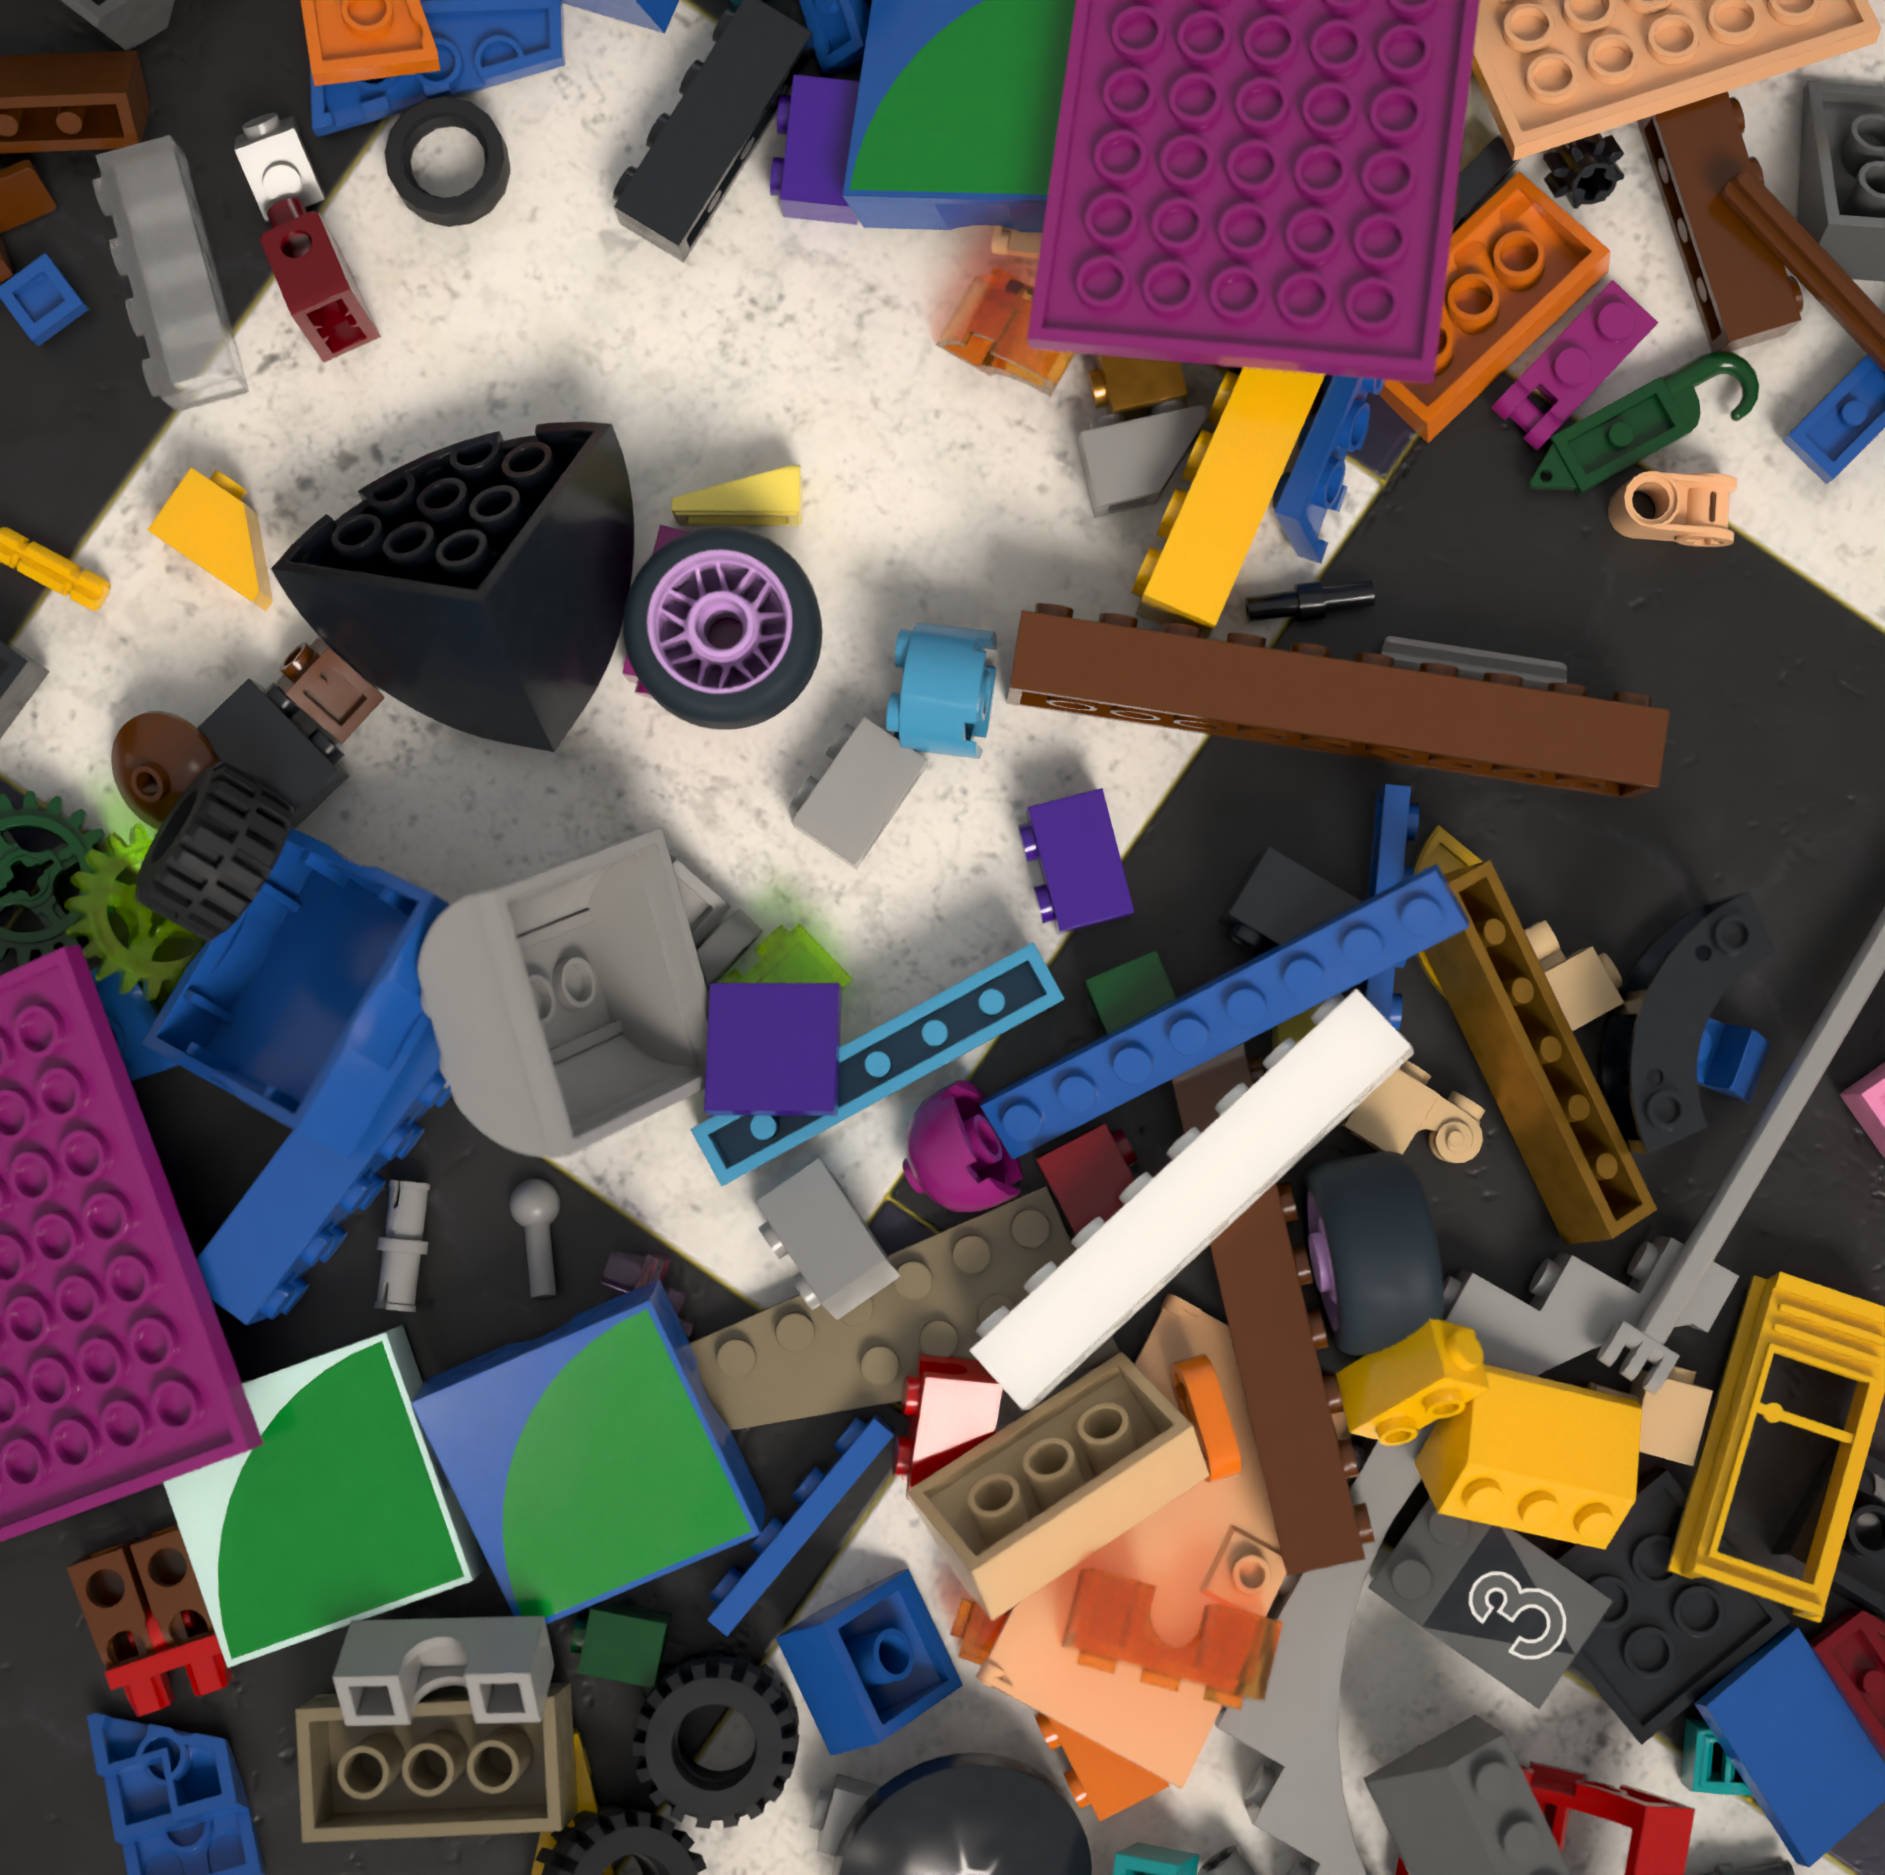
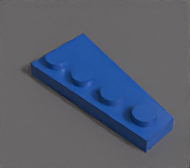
M562 0L420 1L437 48L440 71L314 86L310 66L313 132L316 137H320L403 113L424 99L444 96L455 98L565 66Z
M1325 374L1323 383L1325 396L1317 414H1310L1305 420L1298 439L1299 456L1292 472H1285L1279 479L1273 496L1274 513L1299 557L1322 563L1329 543L1318 538L1327 509L1339 512L1348 489L1347 486L1342 485L1345 476L1344 461L1347 452H1354L1356 449L1361 451L1369 429L1368 423L1370 418V405L1365 401L1368 393L1378 395L1382 392L1385 379Z

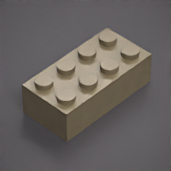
M571 1682L550 1683L541 1722L475 1723L466 1687L440 1688L425 1695L417 1704L410 1725L346 1726L337 1694H318L295 1709L302 1842L562 1831L578 1813Z

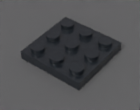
M1660 1467L1637 1486L1636 1501L1605 1550L1569 1542L1552 1556L1553 1559L1614 1601L1572 1662L1641 1745L1791 1622L1772 1600L1706 1577L1690 1579L1666 1570L1688 1495L1669 1471L1663 1467ZM1721 1536L1717 1552L1739 1559Z

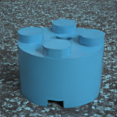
M917 622L913 630L900 629L896 643L895 666L903 668L901 693L892 692L890 694L886 715L887 731L894 732V737L899 739L902 748L913 749L918 752L980 759L983 750L973 739L974 736L986 738L988 733L995 688L996 667L985 666L987 652L985 649L997 650L995 631Z

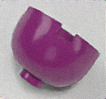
M958 1080L940 1089L920 1104L907 1124L905 1135L907 1158L903 1160L902 1165L909 1184L916 1192L920 1194L925 1192L931 1200L953 1212H979L995 1207L1017 1196L1021 1190L1012 1187V1184L1023 1179L1019 1157L1012 1160L996 1131L989 1123L985 1113L978 1106L986 1096L979 1088L965 1080Z

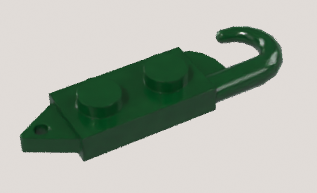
M1715 351L1695 358L1551 436L1546 441L1549 449L1527 484V488L1573 490L1576 496H1579L1690 434L1699 423L1701 415L1700 403L1694 388L1719 374L1733 376L1742 388L1740 403L1730 413L1733 421L1741 420L1752 411L1758 400L1759 382L1756 371L1746 359L1733 352ZM1540 473H1546L1549 476V482L1542 481Z

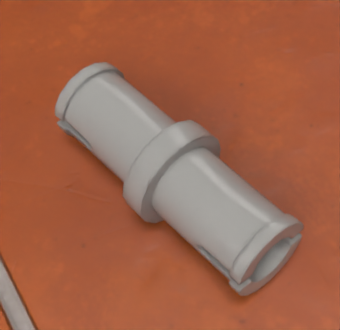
M389 1180L388 1186H390L385 1233L384 1237H377L376 1250H382L377 1301L374 1304V1308L416 1312L415 1301L421 1254L427 1255L429 1242L423 1241L428 1190H430L431 1184Z

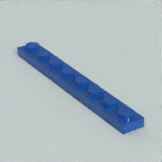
M1435 864L991 1094L983 1100L980 1107L1012 1160L1465 930L1469 927V919L1439 866Z

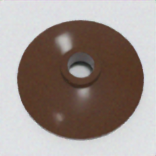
M164 711L145 712L127 721L115 737L111 754L112 772L121 797L139 819L156 830L160 829L169 812L191 782L203 770L219 761L209 741L194 725L180 716Z

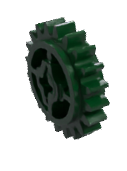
M27 791L22 809L15 810L12 801L5 793L0 794V912L8 911L15 907H25L32 910L46 927L44 930L35 932H16L0 926V963L4 961L11 949L17 951V961L21 967L32 961L35 950H40L43 957L56 951V946L60 943H63L65 947L80 945L76 938V933L80 930L89 935L99 937L102 933L99 927L91 920V915L94 912L101 914L114 913L115 909L108 902L100 899L99 895L103 890L109 891L120 886L118 880L100 874L102 868L113 864L117 860L116 855L110 852L94 853V847L104 839L106 834L102 829H95L86 834L80 832L87 817V813L83 809L74 812L68 819L61 818L63 812V799L61 797L55 796L48 804L47 809L40 811L36 794L33 791ZM21 829H38L52 833L65 842L53 850L29 852L17 844L10 832ZM79 863L81 869L79 896L71 911L66 914L57 899V885L60 878L67 873L66 870ZM23 864L32 871L38 870L41 867L45 869V874L37 880L41 891L34 896H31L24 890H19L15 893L9 892L12 890L11 886L19 880L15 870Z

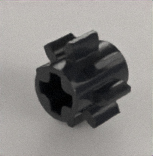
M1600 133L1551 148L1550 153L1543 155L1545 163L1551 170L1544 178V181L1555 199L1565 195L1573 209H1578L1581 204L1591 205L1603 202L1613 192L1617 181L1624 179L1625 175L1616 163L1624 155V152L1613 135L1603 138Z

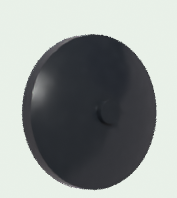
M961 1753L922 1762L903 1771L880 1787L861 1806L846 1828L835 1856L832 1875H1092V1863L1088 1840L1076 1812L1067 1797L1049 1778L1033 1767L1005 1756L988 1753Z

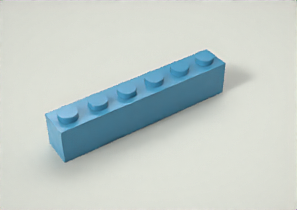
M1034 942L840 1047L837 1116L715 1115L690 1130L722 1187L1063 1001L1064 997Z

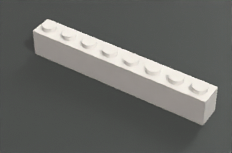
M1357 989L1346 999L1341 993L1329 998L1312 1015L1311 1020L1316 1024V1027L1298 1044L1292 1037L1282 1042L1264 1060L1263 1065L1268 1069L1265 1075L1250 1089L1242 1082L1227 1093L1215 1106V1110L1221 1115L1202 1133L1196 1127H1193L1180 1137L1167 1151V1155L1173 1161L1154 1178L1148 1172H1145L1133 1181L1119 1196L1124 1206L1105 1223L1099 1216L1086 1225L1071 1241V1244L1077 1250L1059 1267L1053 1261L1044 1265L1023 1286L1029 1295L1011 1312L1006 1306L1000 1307L977 1328L976 1333L981 1337V1340L969 1351L1022 1410L1034 1409L1414 1054L1412 1046Z

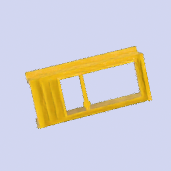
M1778 1272L1768 1279L1755 1275L1751 1277L1670 1555L1667 1571L1690 1579L1706 1577L1793 1607L1792 1614L1817 1623L1821 1622L1885 1393L1884 1306L1783 1272ZM1774 1353L1857 1381L1844 1431L1783 1411L1782 1407L1777 1403H1769L1767 1405L1760 1403ZM1757 1413L1763 1415L1764 1419L1770 1423L1782 1421L1841 1441L1802 1581L1717 1552Z

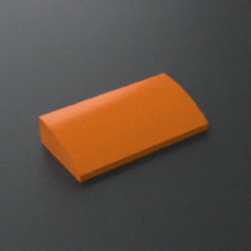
M1519 171L1451 235L1434 383L1385 380L1382 392L1379 395L1415 432L1429 443L1609 272L1610 250Z

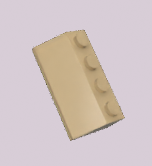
M1121 1351L906 1491L959 1581L993 1621L1207 1478L1209 1473L1193 1425Z

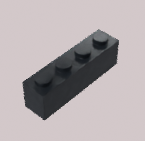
M742 0L737 10L731 6L725 10L712 35V40L716 44L704 63L697 59L689 67L679 88V93L683 95L671 116L664 112L658 117L646 140V146L650 148L638 168L629 166L625 170L613 192V199L617 201L614 209L619 223L683 263L778 113L780 95H789L792 90L793 75H801L815 53L812 31L761 0Z

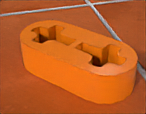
M1201 1354L1173 1362L1170 1366V1376L1174 1395L1180 1413L1194 1427L1209 1476L1204 1479L1205 1482L1210 1483L1239 1474L1242 1465L1240 1451L1221 1387L1211 1361L1206 1355Z

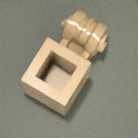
M1406 1061L1337 1126L1378 1152L1392 1151L1402 1155L1415 1134L1420 1130L1427 1129L1430 1131L1428 1137L1429 1147L1438 1159L1445 1162L1464 1163L1473 1159L1480 1151L1483 1135L1479 1121L1485 1110L1455 1091L1451 1092L1447 1100L1444 1099L1440 1094L1426 1086L1431 1076L1413 1063Z

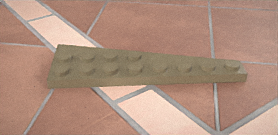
M1045 1185L887 1255L900 1274V1277L838 1320L822 1305L812 1310L803 1297L798 1294L690 1342V1345L698 1360L699 1372L706 1394L714 1409L730 1430L899 1402L902 1400L905 1376L916 1375L919 1354L977 1360L969 1351L981 1340V1337L976 1333L977 1328L1002 1306H1006L1011 1312L1029 1295L1023 1286L1039 1269L1050 1261H1053L1059 1267L1075 1252V1249ZM1113 1336L1105 1341L1074 1371L1096 1368L1120 1353Z

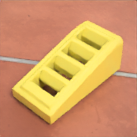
M789 465L672 498L671 511L679 526H799V524H802L803 480L801 466Z

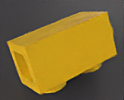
M1429 1319L1419 1330L1406 1339L1381 1351L1367 1354L1337 1372L1336 1378L1349 1433L1379 1440L1382 1445H1401L1416 1438L1418 1430L1435 1420L1451 1417L1462 1412L1468 1401L1489 1390L1483 1365V1350L1476 1338L1474 1329L1443 1320Z

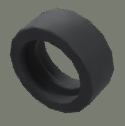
M450 96L424 99L404 111L390 130L384 152L388 177L406 207L424 221L446 227L472 224L489 214L504 196L511 172L507 146L491 117L472 102ZM454 126L467 130L478 139L484 150L485 166L482 177L473 188L459 196L442 198L429 194L418 185L412 173L411 159L414 148L424 136L436 129Z

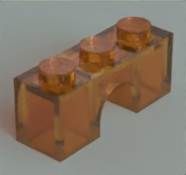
M1093 1567L1080 1570L1061 1644L1062 1648L1079 1652L1076 1660L1077 1665L1114 1675L1117 1663L1142 1670L1140 1683L1178 1693L1180 1682H1185L1205 1688L1203 1701L1239 1711L1242 1709L1243 1700H1265L1283 1622L1222 1604L1205 1605L1201 1624L1195 1637L1186 1645L1175 1648L1159 1638L1151 1623L1150 1612L1156 1585Z

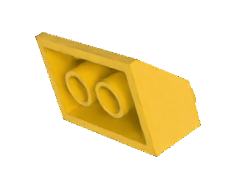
M1483 1364L1490 1389L1468 1401L1462 1412L1451 1417L1439 1418L1414 1461L1439 1514L1605 1550L1636 1501L1642 1407L1639 1402Z

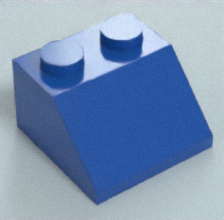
M909 1569L899 1571L816 1611L775 1637L831 1756L881 1743L963 1686Z

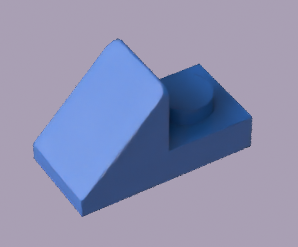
M1709 1017L1701 1039L1698 1055V1085L1750 1104L1771 1044L1754 1029L1725 1024Z

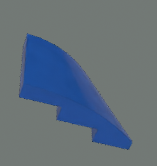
M99 1713L87 1715L96 1772L105 1781L114 1838L116 1843L122 1844L127 1875H267L248 1797L228 1740L199 1733L174 1730L154 1724L114 1718Z

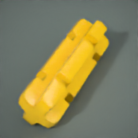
M8 527L0 528L1 563L12 569L17 567L18 572L65 597L70 594L71 600L92 611H97L102 607L111 589L109 581L87 569L82 571V567L34 541L29 544L30 539Z

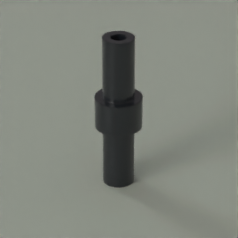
M1371 580L1325 587L1322 586L1321 581L1295 584L1294 591L1245 597L1248 622L1297 616L1299 622L1325 619L1326 612L1375 605V593Z

